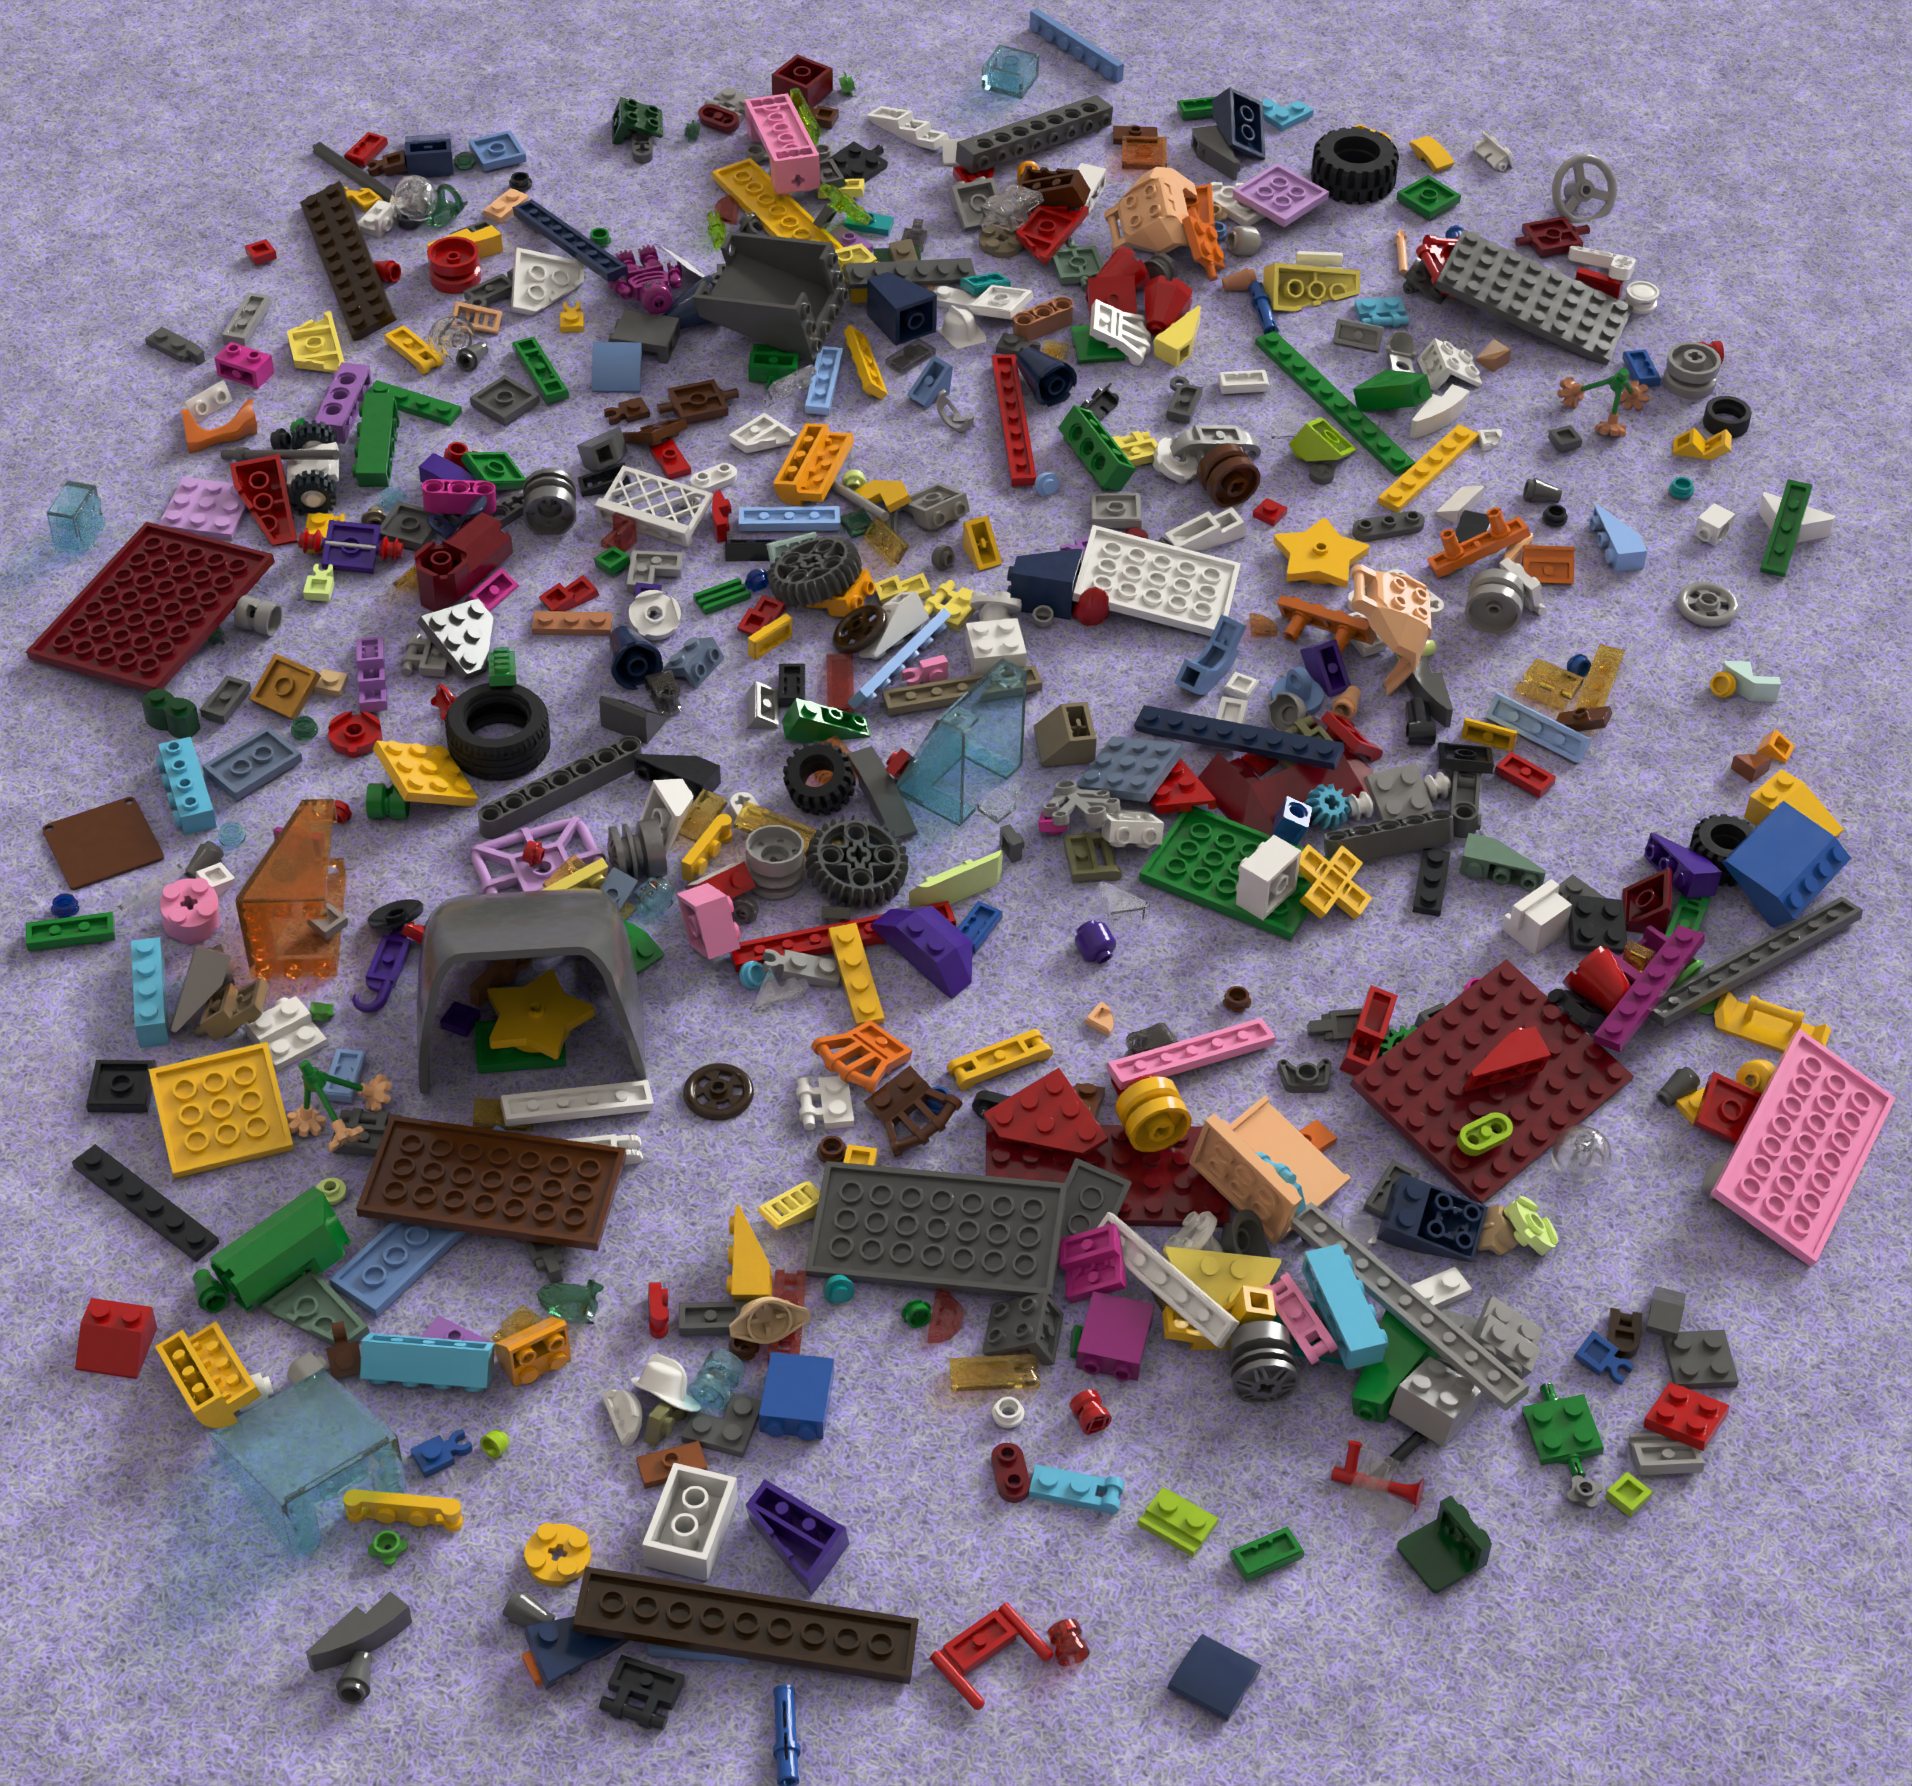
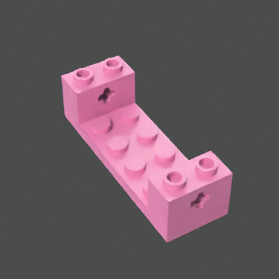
M788 93L744 99L746 132L751 142H762L770 158L771 184L776 194L788 195L791 192H808L821 188L819 154Z

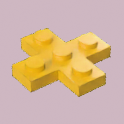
M1307 844L1301 851L1298 873L1308 880L1311 886L1300 899V902L1320 919L1327 914L1335 903L1355 920L1361 915L1372 899L1370 895L1351 880L1363 862L1342 845L1328 861Z

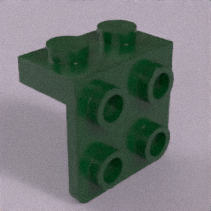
M1450 1495L1440 1501L1437 1519L1399 1540L1397 1551L1429 1590L1433 1593H1439L1486 1566L1492 1543L1486 1531L1481 1528L1479 1529L1472 1521L1467 1509L1463 1505L1458 1504Z

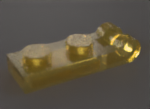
M1032 1354L949 1358L952 1392L1016 1388L1037 1390L1040 1388V1378L1036 1374L1038 1360ZM1014 1370H1020L1023 1373H1014Z

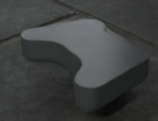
M1325 1058L1317 1066L1305 1062L1295 1067L1287 1060L1281 1059L1278 1061L1277 1070L1287 1092L1323 1093L1329 1089L1332 1063L1329 1059Z

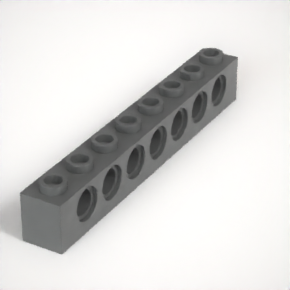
M1094 95L957 142L955 162L969 173L974 174L1093 133L1111 125L1113 106L1098 95Z

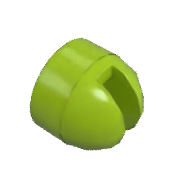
M494 1429L480 1439V1445L487 1455L496 1459L509 1447V1438L505 1432Z

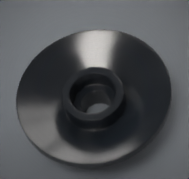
M415 899L395 901L371 913L368 917V924L374 929H392L394 931L419 917L424 907L421 901Z

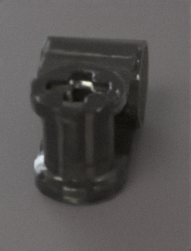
M667 670L644 676L646 691L651 694L649 697L652 699L658 713L666 717L678 715L681 712V704L678 701L680 687L675 681L673 672Z
M1157 1023L1146 1029L1128 1034L1126 1037L1128 1051H1126L1124 1057L1179 1041L1165 1023Z

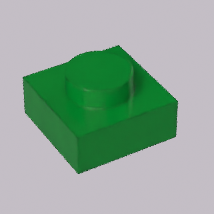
M612 546L596 556L594 562L596 567L613 576L630 565V556Z

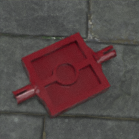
M1565 216L1524 223L1522 225V233L1525 236L1516 237L1515 245L1517 247L1530 245L1540 257L1567 253L1570 246L1583 247L1584 242L1579 235L1589 234L1590 227L1588 224L1576 227L1570 224Z

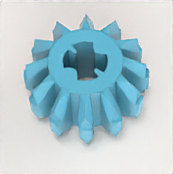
M1321 784L1307 794L1308 799L1304 804L1312 807L1310 817H1312L1313 821L1311 826L1318 823L1320 824L1321 831L1326 830L1328 827L1331 830H1335L1339 825H1343L1347 821V815L1350 813L1351 807L1346 804L1350 798L1341 795L1343 789L1335 791L1333 784H1329L1327 787Z

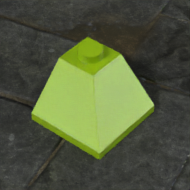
M1322 417L1307 422L1288 444L1293 449L1292 453L1298 459L1305 461L1339 460L1353 454L1357 450Z

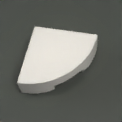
M1502 429L1477 431L1482 451L1493 449L1500 443Z

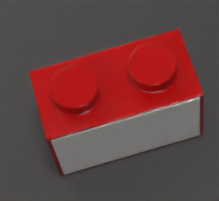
M745 861L731 863L685 886L686 890L709 883L731 899L756 887Z

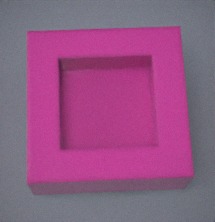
M1041 812L1038 822L1039 832H1047L1050 835H1057L1067 831L1069 825L1068 823L1063 826L1053 825L1052 817H1045L1043 812Z

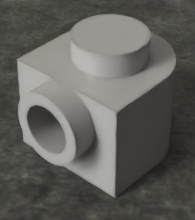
M309 1351L302 1357L296 1358L290 1364L287 1377L304 1397H310L331 1384L326 1372L330 1367L320 1353L314 1356Z

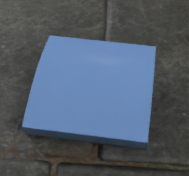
M593 342L592 392L640 393L642 343Z

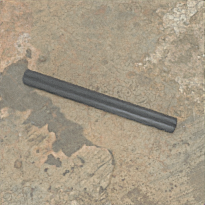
M322 142L313 145L312 148L315 155L362 187L370 188L383 201L389 203L398 195Z

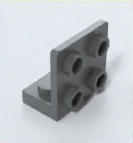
M1046 1292L993 1303L982 1353L985 1356H994L1028 1348L1042 1365H1054L1064 1313Z

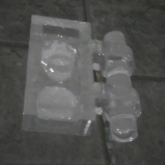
M813 364L773 382L766 391L768 396L763 398L764 405L766 407L773 404L778 405L791 395L794 397L799 395L801 390L806 389L812 383L811 379L817 373Z

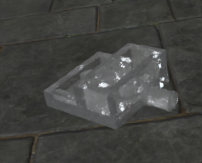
M1015 183L1006 186L1002 192L989 197L985 203L980 205L983 219L979 220L980 225L986 228L992 224L1013 232L1029 221L1027 212L1044 201L1042 193Z

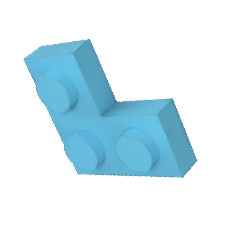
M1269 98L1261 101L1263 102L1264 120L1280 131L1312 117L1314 112L1312 108L1299 100L1283 108Z

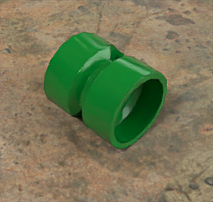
M385 783L368 784L366 793L368 819H384L389 815L391 819L408 820L410 801L403 800L394 784L390 788H387Z

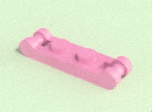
M1286 1272L1280 1276V1281L1272 1286L1267 1284L1263 1289L1273 1291L1275 1311L1310 1364L1313 1365L1319 1361L1318 1357L1328 1351L1332 1353L1339 1348L1290 1274ZM1321 1338V1341L1311 1346L1309 1344L1315 1339Z

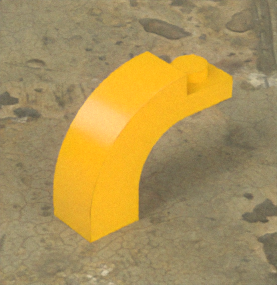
M1243 1285L1235 1299L1222 1307L1240 1322L1237 1328L1253 1321H1273L1276 1316L1273 1291L1270 1289ZM1166 1306L1163 1310L1165 1339L1189 1342L1190 1350L1226 1349V1343L1222 1348L1216 1347L1172 1307Z

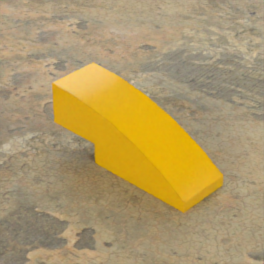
M492 225L475 232H470L466 228L446 236L464 237L474 241L478 246L479 259L503 252L501 233ZM435 241L430 242V243L427 244V250H428L429 246H430L432 243H434Z

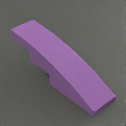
M383 636L356 639L360 713L361 711L387 710Z

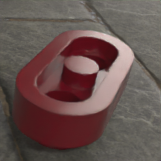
M706 104L698 111L699 121L704 126L723 133H732L739 128L738 115L733 111L714 104Z
M1013 1443L997 1445L991 1453V1465L998 1494L1007 1502H1021L1028 1497L1030 1489V1479L1023 1452L1020 1447ZM1008 1454V1455H1011L1012 1457H1011V1458H1005V1457H1003V1455ZM1015 1481V1482H1018L1019 1484H1018V1485H1011L1010 1482Z

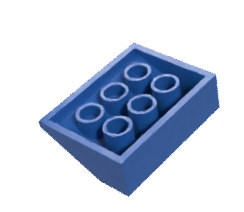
M1782 801L1722 863L1767 923L1775 928L1795 920L1848 863L1851 857L1834 835L1785 801Z

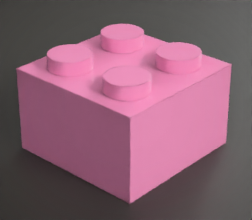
M709 883L677 893L688 941L693 949L707 959L740 949L738 939L741 938V933L737 923L733 921L732 912H734V905L729 896Z

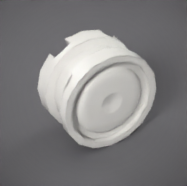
M1632 282L1626 289L1624 302L1633 306L1631 311L1633 313H1652L1657 307L1659 289L1650 282Z

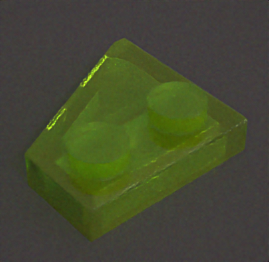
M790 89V99L815 146L819 142L820 127L800 89Z

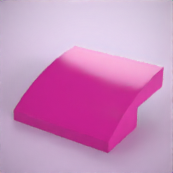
M1114 1223L1061 1239L1060 1266L1066 1271V1299L1070 1303L1090 1299L1093 1291L1107 1294L1126 1288L1124 1255L1118 1228Z

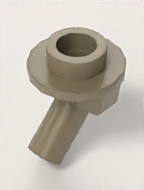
M379 505L371 506L368 512L361 515V522L364 524L381 525L386 518L385 512Z

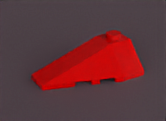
M280 454L230 463L234 487L271 546L297 543L289 491Z

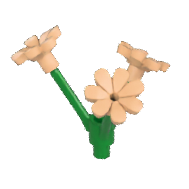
M304 1060L298 1065L303 1073L301 1077L304 1083V1104L296 1110V1113L289 1112L287 1121L289 1122L290 1133H295L299 1130V1136L307 1137L310 1131L314 1136H319L322 1133L320 1126L326 1125L325 1116L319 1115V1111L313 1109V1106L310 1104L311 1092H316L333 1122L331 1126L336 1134L332 1142L328 1143V1148L330 1152H334L338 1147L347 1144L348 1140L350 1142L357 1141L361 1138L359 1134L365 1130L361 1126L352 1129L346 1128L342 1119H338L322 1089L326 1083L331 1082L358 1091L366 1099V1109L378 1113L382 1107L381 1102L384 1104L390 1102L391 1096L386 1094V1092L391 1089L392 1082L386 1081V1075L377 1074L376 1078H372L369 1084H357L319 1071L317 1067L311 1065L309 1060Z

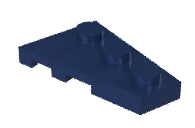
M574 1616L526 1626L524 1633L546 1690L556 1685L557 1680L569 1674L571 1676L575 1674L586 1663L593 1659H601L630 1640L572 1632Z

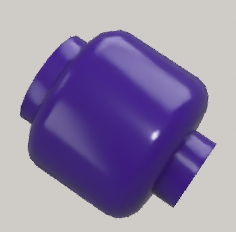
M1091 920L1082 924L1077 929L1074 942L1085 961H1097L1098 964H1102L1112 958V952L1116 948V940L1105 923Z

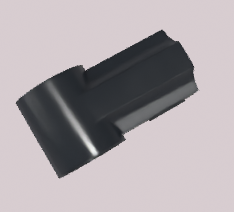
M1413 697L1412 700L1406 702L1405 706L1407 718L1406 737H1409L1407 745H1435L1436 723L1431 721L1429 702L1425 701L1423 697Z

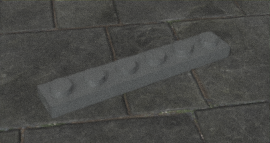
M971 258L846 263L842 267L847 289L867 288L868 278L885 272H890L919 286L960 284L962 278L976 276Z

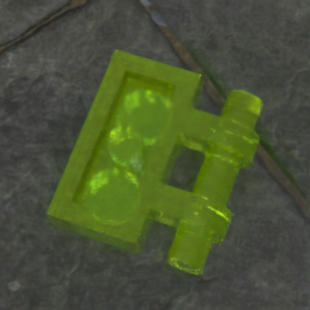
M821 184L820 191L832 201L830 205L837 212L842 213L844 211L853 222L857 223L860 221L867 226L872 218L862 206L857 204L848 194H842L834 185Z

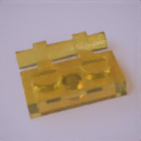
M1536 658L1524 675V681L1529 682V685L1519 681L1516 691L1524 694V697L1532 700L1534 698L1546 703L1545 706L1554 709L1555 707L1564 711L1568 701L1561 699V696L1572 700L1582 687L1584 678ZM1539 688H1543L1547 691H1550L1551 693L1549 694L1545 691L1540 690Z

